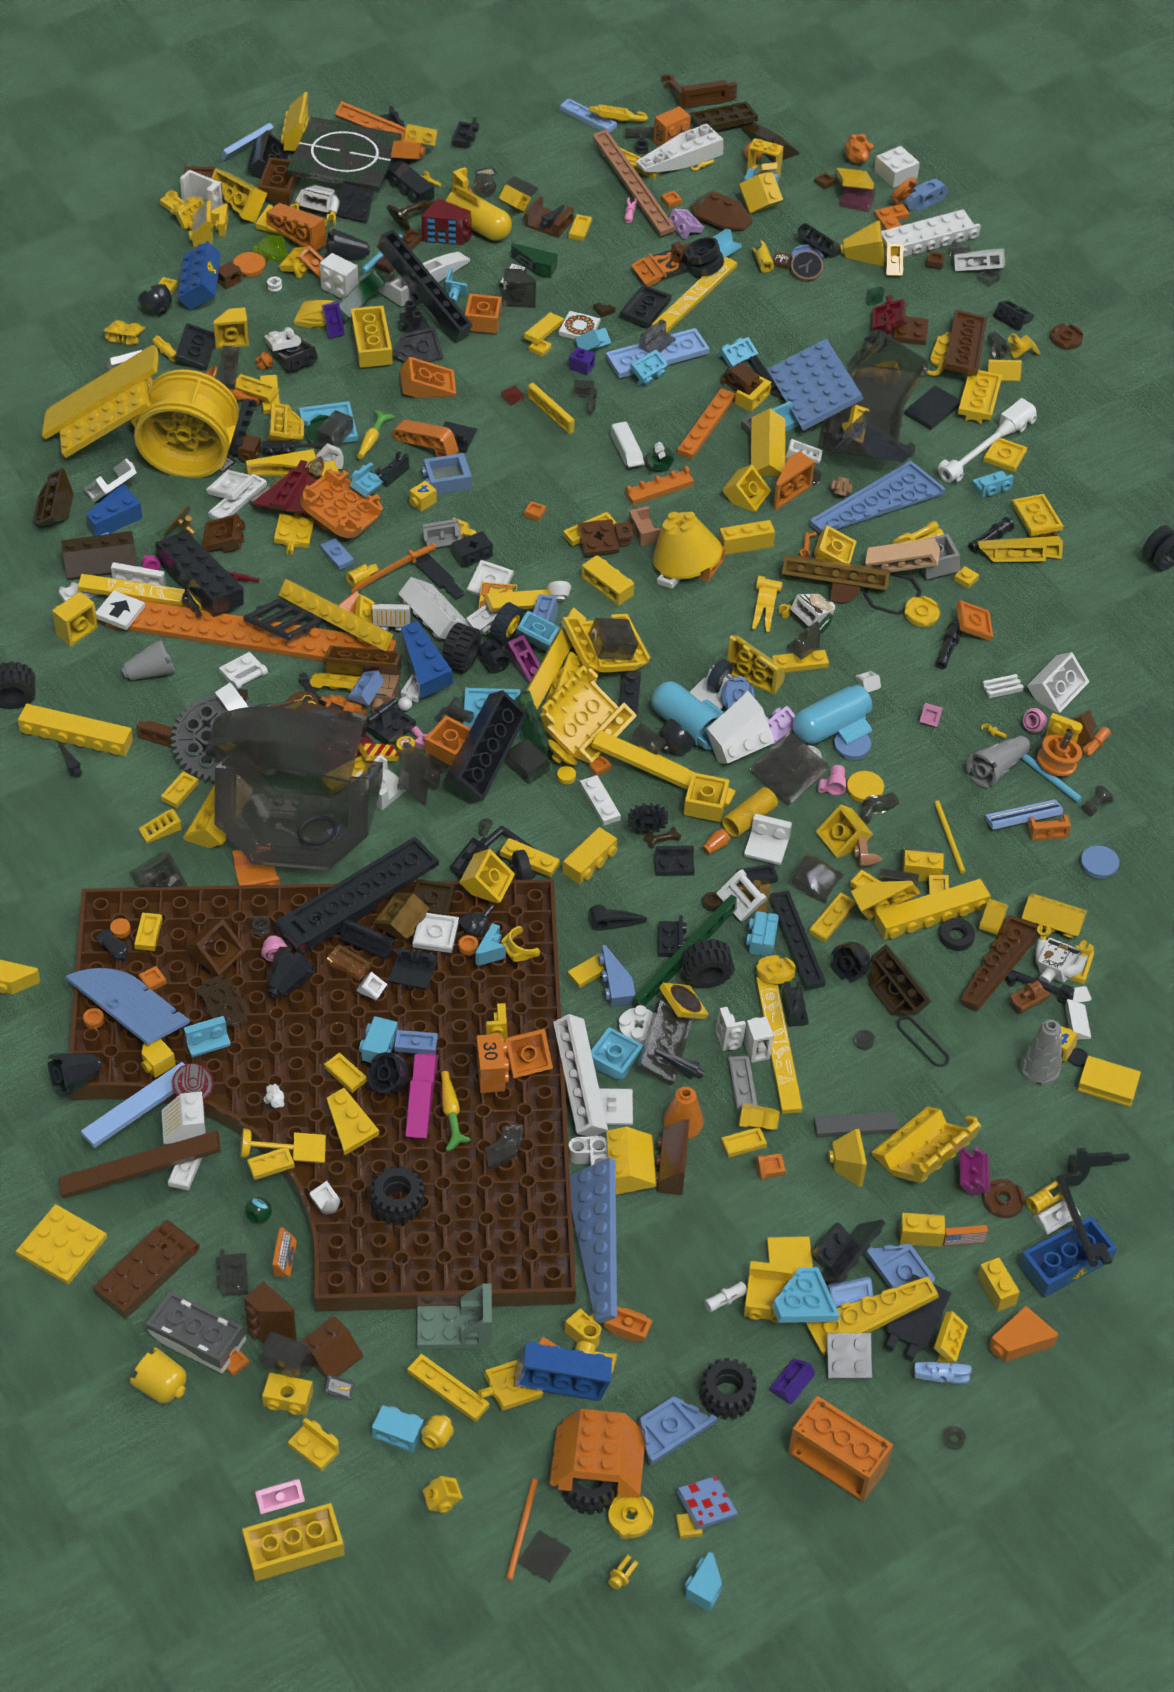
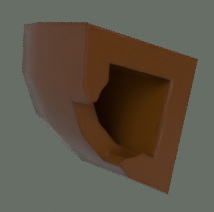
M831 582V595L829 599L832 602H849L859 594L861 587Z

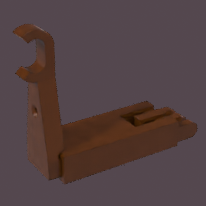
M662 75L665 87L671 88L678 105L684 108L728 102L730 99L737 98L736 82L727 83L725 80L681 87L672 75Z

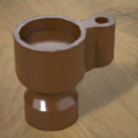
M676 242L671 245L673 261L687 260L684 252L690 244L689 242L685 244Z

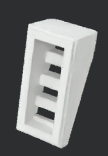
M794 439L790 440L785 453L786 459L801 451L815 461V463H820L823 450Z

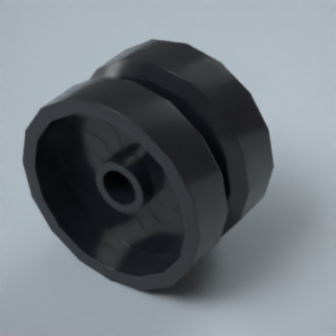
M699 238L691 242L685 249V257L689 262L692 274L695 276L711 275L724 265V257L716 238Z
M1168 525L1156 529L1146 540L1142 549L1143 556L1163 571L1174 566V530Z

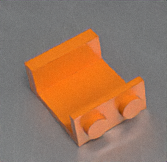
M271 844L232 851L239 885H280L279 876L276 874Z

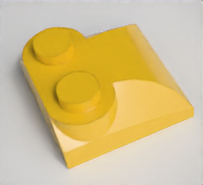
M826 525L818 538L814 555L817 559L850 564L857 541Z

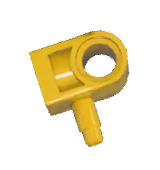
M990 899L987 902L979 930L998 936L1009 905Z
M579 1309L565 1321L564 1332L576 1343L587 1341L592 1343L595 1348L598 1347L601 1327L595 1321L594 1312L589 1316L582 1309Z

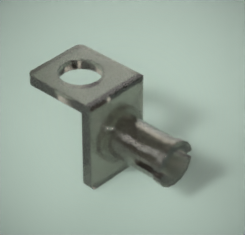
M455 697L447 707H443L435 716V721L440 722L443 719L442 715L447 713L448 717L456 721L460 719L471 723L474 718V712L462 709L459 698Z

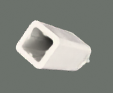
M628 423L612 424L611 437L625 466L627 465L629 468L644 465L642 452Z

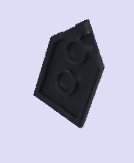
M435 327L403 334L392 352L394 356L403 361H406L409 356L426 362L444 358Z

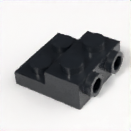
M302 339L298 346L277 351L272 350L273 357L280 360L281 366L288 371H296L301 366L311 365L318 360L316 348Z

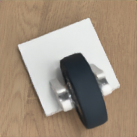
M721 659L715 666L713 665L712 669H709L707 677H704L690 693L701 702L708 699L719 709H722L725 706L722 701V688L725 682L732 678L733 664L728 660Z

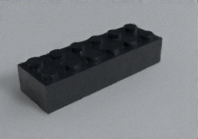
M187 531L156 542V557L159 559V562L184 588H187L190 594L212 616L244 605V588Z
M501 690L488 695L444 779V782L469 804L485 799L528 714L505 691Z

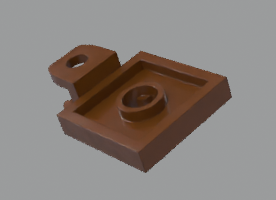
M612 519L581 522L577 526L585 556L618 553L619 547L629 546L631 544L630 538L633 537L630 523H616L614 525ZM596 535L602 536L601 540H598V538L594 537Z

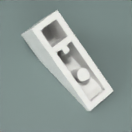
M1004 249L955 254V271L1003 268L1005 266Z

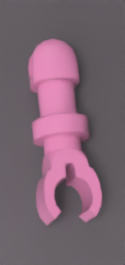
M630 198L627 199L625 210L626 223H631L637 203L636 198L632 204Z

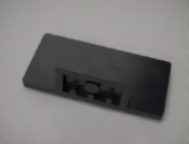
M883 1219L858 1224L851 1235L840 1223L833 1224L812 1252L813 1256L825 1268L821 1275L826 1286L834 1283L840 1284L848 1277L847 1273L859 1263V1257L870 1248L872 1240L882 1232L881 1228L885 1224Z

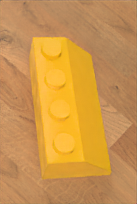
M308 92L300 95L290 104L289 111H286L283 135H281V144H284V150L303 151V144H299L305 129H307L309 121Z
M239 774L215 783L183 839L207 848L217 845L221 846L227 839V833L234 827V821L243 812L244 804L250 800L253 788Z

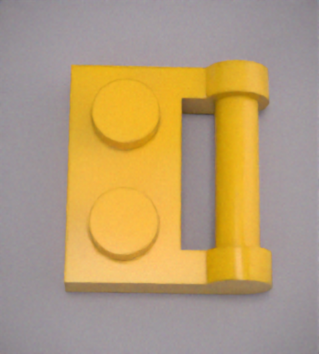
M1052 713L1046 737L1049 735L1064 736L1069 728L1073 733L1071 739L1077 743L1083 726L1079 722Z

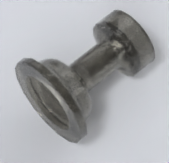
M1098 785L1095 788V799L1092 802L1086 801L1082 805V809L1087 815L1093 816L1097 812L1096 807L1100 803L1111 804L1114 800L1108 789Z

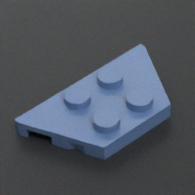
M901 1244L900 1246L886 1245L883 1248H872L870 1246L864 1252L890 1289L908 1283L912 1274L921 1278L929 1277L932 1283L935 1280V1277L911 1244Z
M675 1396L642 1416L639 1420V1426L649 1464L653 1465L714 1425L717 1417L712 1414L709 1417L699 1412V1408L688 1405Z

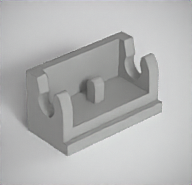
M457 519L423 524L424 540L427 545L435 543L436 548L452 546V542L462 539L461 526Z

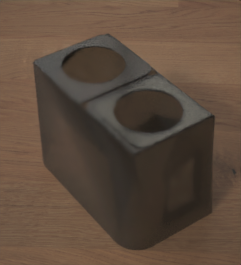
M524 739L510 748L505 757V764L528 784H531L550 770V759L528 739Z

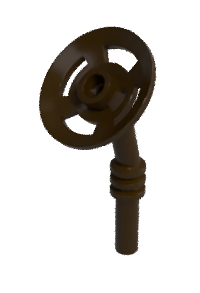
M436 200L417 201L416 204L404 209L401 208L400 210L395 206L388 205L387 210L395 222L408 231L410 230V224L406 218L408 213L416 210H426Z

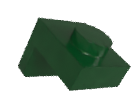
M669 448L664 449L666 456L662 459L659 458L658 454L647 453L645 460L652 470H669L675 460Z

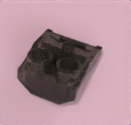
M808 853L797 867L792 878V884L798 890L805 892L809 897L826 904L830 893L838 881L843 878V874L812 856L811 853Z

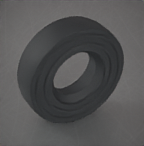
M514 851L512 854V865L516 880H530L531 866L526 851Z
M951 918L942 924L939 936L946 948L953 951H963L973 944L975 930L968 921L961 918ZM952 930H960L964 933L965 937L954 939L951 937L950 932Z

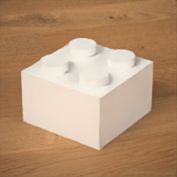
M902 146L877 155L874 171L894 188L908 178H917L920 162Z
M331 253L320 262L321 289L344 299L358 284V266Z

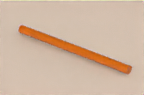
M534 1478L531 1480L506 1579L509 1581L513 1580L538 1480Z

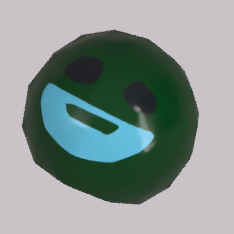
M261 1197L249 1200L245 1207L246 1217L255 1224L265 1223L272 1214L271 1204Z

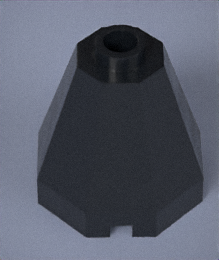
M279 947L277 949L267 979L268 993L275 998L287 996L309 980L316 972L311 962L298 952L295 954L290 953L292 949L289 947Z
M57 1052L49 1054V1059H52V1061L47 1063L51 1084L58 1086L59 1090H56V1092L62 1096L73 1094L99 1075L101 1069V1061L94 1054Z

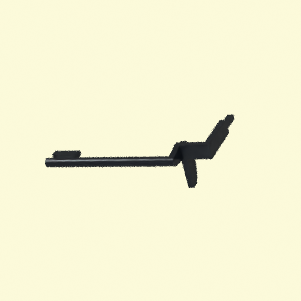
M1077 1148L1075 1155L1068 1156L1067 1166L1070 1173L1059 1175L1056 1178L1091 1267L1098 1265L1097 1260H1101L1103 1265H1108L1112 1263V1259L1106 1244H1090L1068 1185H1081L1088 1176L1091 1167L1112 1165L1113 1162L1129 1161L1130 1156L1128 1153H1088L1085 1148Z

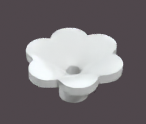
M277 1084L268 1085L266 1087L267 1094L264 1096L265 1103H271L275 1109L283 1107V1092Z

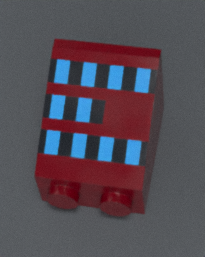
M438 198L421 216L423 242L464 245L472 236L471 211Z

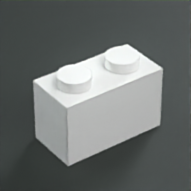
M756 1017L747 1020L744 1045L751 1063L771 1058L774 1036L767 1017Z

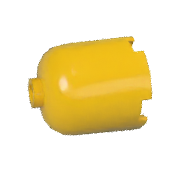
M155 1347L152 1355L147 1353L135 1368V1371L138 1373L135 1379L133 1377L130 1378V1384L153 1400L167 1404L175 1398L180 1399L186 1391L184 1386L187 1374L182 1366Z

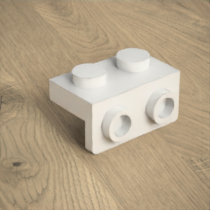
M486 604L467 617L466 620L471 627L479 629L481 635H486L490 633L492 622L498 611L490 612Z

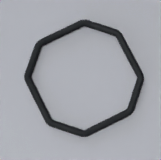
M890 572L892 576L910 580L918 590L916 598L920 597L922 590L912 577ZM866 587L863 594L872 608L895 615L904 613V609L894 611L874 605L867 595L870 587Z

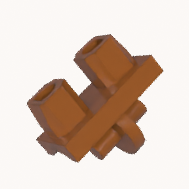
M1036 981L1034 983H1027L1023 989L1010 995L1009 999L1014 1004V1009L1019 1014H1023L1031 1007L1037 1006L1042 1001L1050 998V993L1042 987L1039 981Z

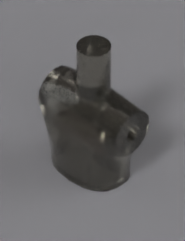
M953 241L951 243L952 246H949L948 253L952 258H954L955 254L970 252L969 246H960L956 241Z

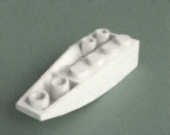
M704 124L677 135L637 160L636 164L644 172L672 171L687 168L691 165L694 166L700 164L701 161L705 162L723 155V138L708 124Z
M454 252L431 259L423 263V265L435 280L440 282L447 277L449 268H452L453 273L470 262V259L460 252ZM400 275L379 288L381 294L401 307L405 305L407 300H412L410 297L412 289Z

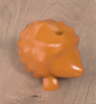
M852 134L845 143L846 157L849 162L855 164L864 163L870 157L874 145L868 142L866 135Z

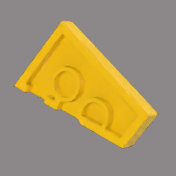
M345 1088L327 1097V1104L342 1145L344 1156L379 1135L378 1128Z

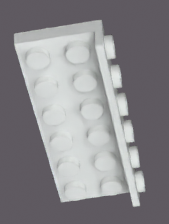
M963 209L882 231V238L886 248L887 243H904L903 257L977 238L979 237L981 226L980 224L974 225Z

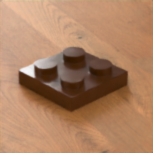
M906 316L905 324L895 327L893 342L926 346L929 319Z

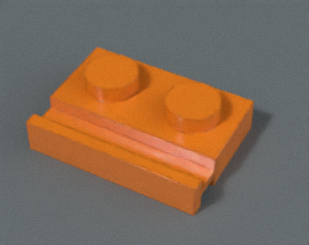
M651 253L648 257H643L631 265L634 272L646 286L650 287L659 282L660 278L667 277L666 272Z

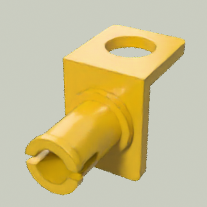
M1015 333L1011 334L1014 339L1011 336L1008 337V342L1012 344L1009 350L1014 359H1017L1030 348L1038 355L1041 354L1036 344L1027 335L1021 339Z

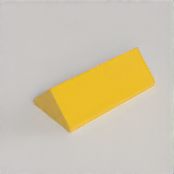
M769 408L751 418V464L760 476L780 477L785 466V418Z

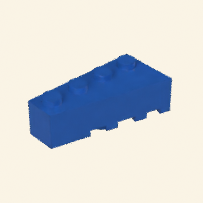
M414 621L401 627L402 642L420 698L453 684L452 669L419 622Z

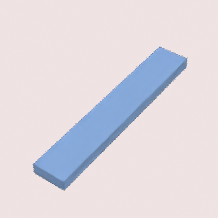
M181 1062L81 1130L82 1136L95 1148L174 1094L171 1084L174 1073L185 1064Z

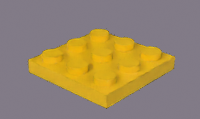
M55 1204L16 1250V1255L69 1285L107 1239V1233Z

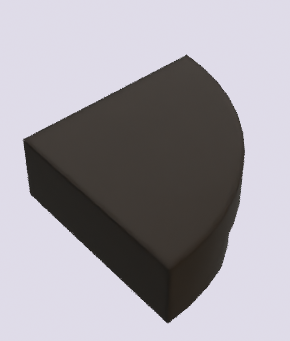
M601 303L593 304V309L601 318L615 313L616 308L610 304L609 306L601 305Z

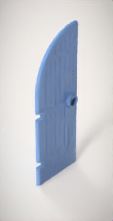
M93 968L77 971L65 976L67 981L147 1045L190 1023V1020L182 1013L177 1012L173 1014L176 1009L151 989L144 991L147 989V986L126 972L108 968Z

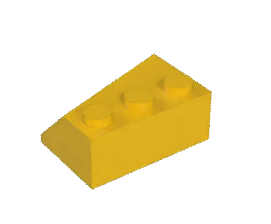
M731 635L729 637L727 660L733 664L732 677H744L752 686L775 695L784 682L785 668L739 636Z

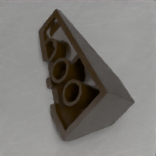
M755 122L741 127L743 132L752 141L755 138L784 146L782 160L799 155V151L790 142ZM765 154L772 163L776 162V156Z

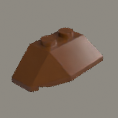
M715 191L698 197L690 206L696 218L723 229L745 231L752 223L751 217L739 201Z

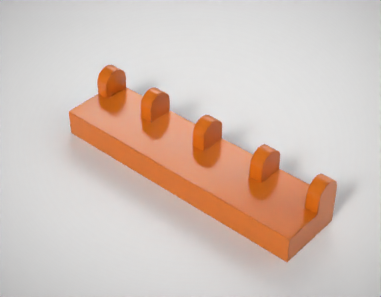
M685 466L683 471L675 473L673 470L670 471L668 476L662 478L655 476L653 481L647 483L640 481L638 486L632 488L628 485L625 487V495L632 505H636L693 486L694 479L689 474V467Z

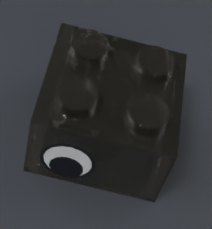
M594 619L589 636L597 658L632 660L638 642L629 619Z

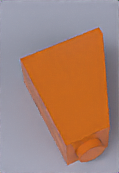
M1025 1306L991 1338L989 1349H991V1352L996 1357L1007 1362L1052 1348L1056 1344L1059 1334Z

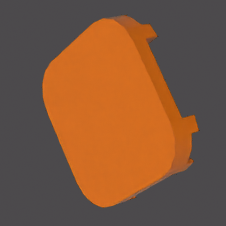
M330 468L326 470L324 476L312 485H306L300 497V504L308 514L335 534L345 538H354L379 518L383 510L380 503L381 497L377 494L373 497L370 495L367 497L363 496L349 486L351 481L347 479L348 472L343 470L340 473L332 471Z

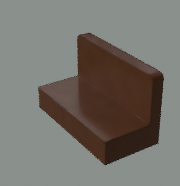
M149 720L138 722L136 727L139 739L172 748L171 737L173 735L171 730H175L173 727Z

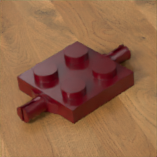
M887 295L884 304L873 307V331L878 329L885 330L887 335H891L893 327L905 324V300L892 301L893 297L891 295L888 297Z

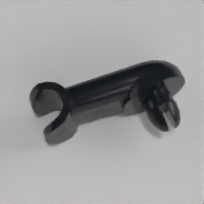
M109 929L104 930L96 937L101 947L104 946L113 958L121 959L122 961L127 959L128 946L114 937Z

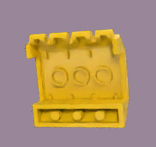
M581 666L574 673V676H571L563 684V688H560L551 697L552 700L549 699L541 707L542 713L540 716L544 729L570 756L591 764L602 753V751L591 747L599 730L617 737L637 715L625 703L618 707L593 681L598 675L591 668L587 669L585 666Z
M927 1106L874 1149L871 1154L893 1176L921 1183L935 1170L940 1169L942 1164L948 1159L953 1158L959 1150L969 1145L970 1141L977 1136L982 1125L976 1117L972 1116L965 1118L968 1127L947 1123L941 1109Z

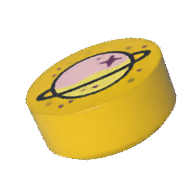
M409 736L400 737L396 742L397 751L405 755L412 753L415 750L414 739Z

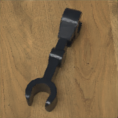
M305 672L299 674L300 685L304 686L307 692L314 694L319 703L325 708L326 702L321 700V697L316 694L315 689L309 683L307 674Z

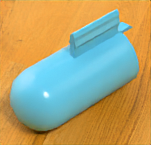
M663 682L657 686L651 696L652 707L656 713L666 721L671 718L682 726L681 729L687 730L696 742L695 745L701 746L706 750L713 749L706 728L724 712L708 699L701 702L676 682Z
M860 685L846 686L798 712L793 719L794 734L801 742L812 745L838 733L844 743L848 745L873 731L865 720L866 714L872 710L871 697L867 690Z

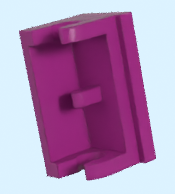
M974 1147V1154L969 1153L966 1149L960 1150V1186L970 1196L990 1191L989 1155L984 1154L977 1147Z

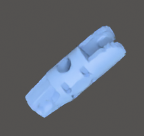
M917 1362L914 1367V1377L931 1382L968 1384L972 1368L970 1365Z

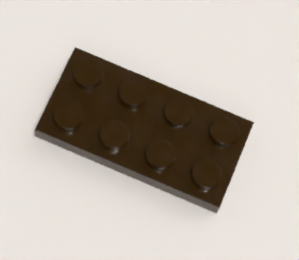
M747 101L690 113V119L696 127L708 124L713 130H723L724 128L737 127L738 125L751 124L758 121V115Z

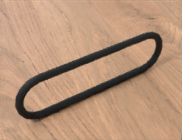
M903 1016L898 1019V1029L932 1064L943 1067L949 1063L948 1053L913 1018ZM904 1019L912 1021L944 1053L947 1058L946 1062L942 1064L936 1063L900 1027V1022Z

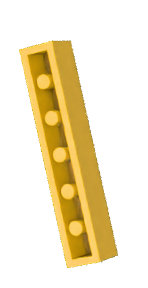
M26 704L18 718L19 729L22 733L57 740L62 743L74 744L79 747H87L97 751H104L114 755L126 756L133 742L132 728L35 705Z
M977 879L878 910L875 913L874 924L883 940L894 939L899 935L913 933L918 929L928 928L951 918L963 917L972 912L983 911L991 895L982 880Z

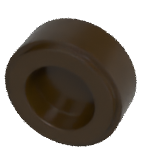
M709 892L703 896L702 905L707 911L714 912L722 904V899L715 892Z

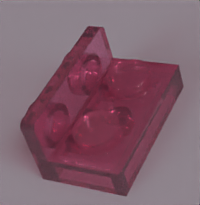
M844 186L839 207L870 213L874 203L875 189Z

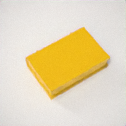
M1088 1055L1077 1091L1131 1107L1141 1072Z

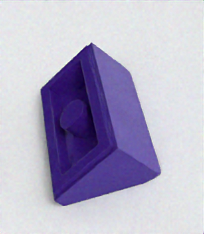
M793 1358L769 1390L786 1403L793 1404L815 1376V1372L810 1363Z

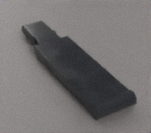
M428 553L416 558V563L413 564L439 589L444 588L455 600L465 595L458 585L454 583V578Z

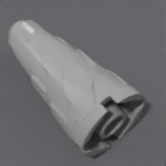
M1018 736L971 754L966 763L968 773L972 772L973 774L970 778L981 787H992L1010 771L1009 769L1021 757L1029 752V740L1024 736Z
M1046 1020L1041 1023L1037 1035L1034 1036L1031 1045H1028L1020 1061L1022 1076L1034 1085L1036 1082L1041 1083V1086L1050 1085L1058 1079L1061 1072V1026L1055 1020Z

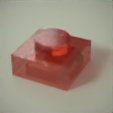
M515 385L501 391V397L510 406L524 400L525 395Z

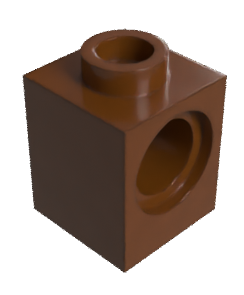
M231 261L220 266L217 283L227 290L242 282L240 267Z
M250 435L243 436V445L238 446L239 461L246 462L247 460L258 459L262 450L261 438Z

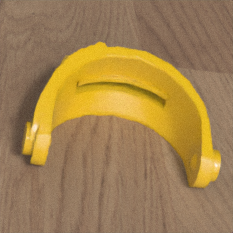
M521 926L512 929L500 943L506 946V953L513 962L538 957L541 952L539 948H521L512 941L515 936L522 933L523 928Z

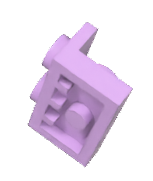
M674 208L669 217L675 226V231L683 239H687L689 233H702L704 229L703 225L688 210Z
M788 706L782 710L780 707L771 713L773 717L770 719L766 717L775 743L793 730L795 714Z

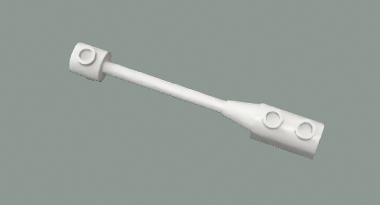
M1021 398L1001 414L999 428L992 436L960 461L951 460L949 462L944 459L939 464L938 471L941 479L946 483H951L953 480L959 482L964 476L963 466L997 439L1010 433H1015L1017 430L1023 432L1027 422L1033 424L1037 419L1036 408Z

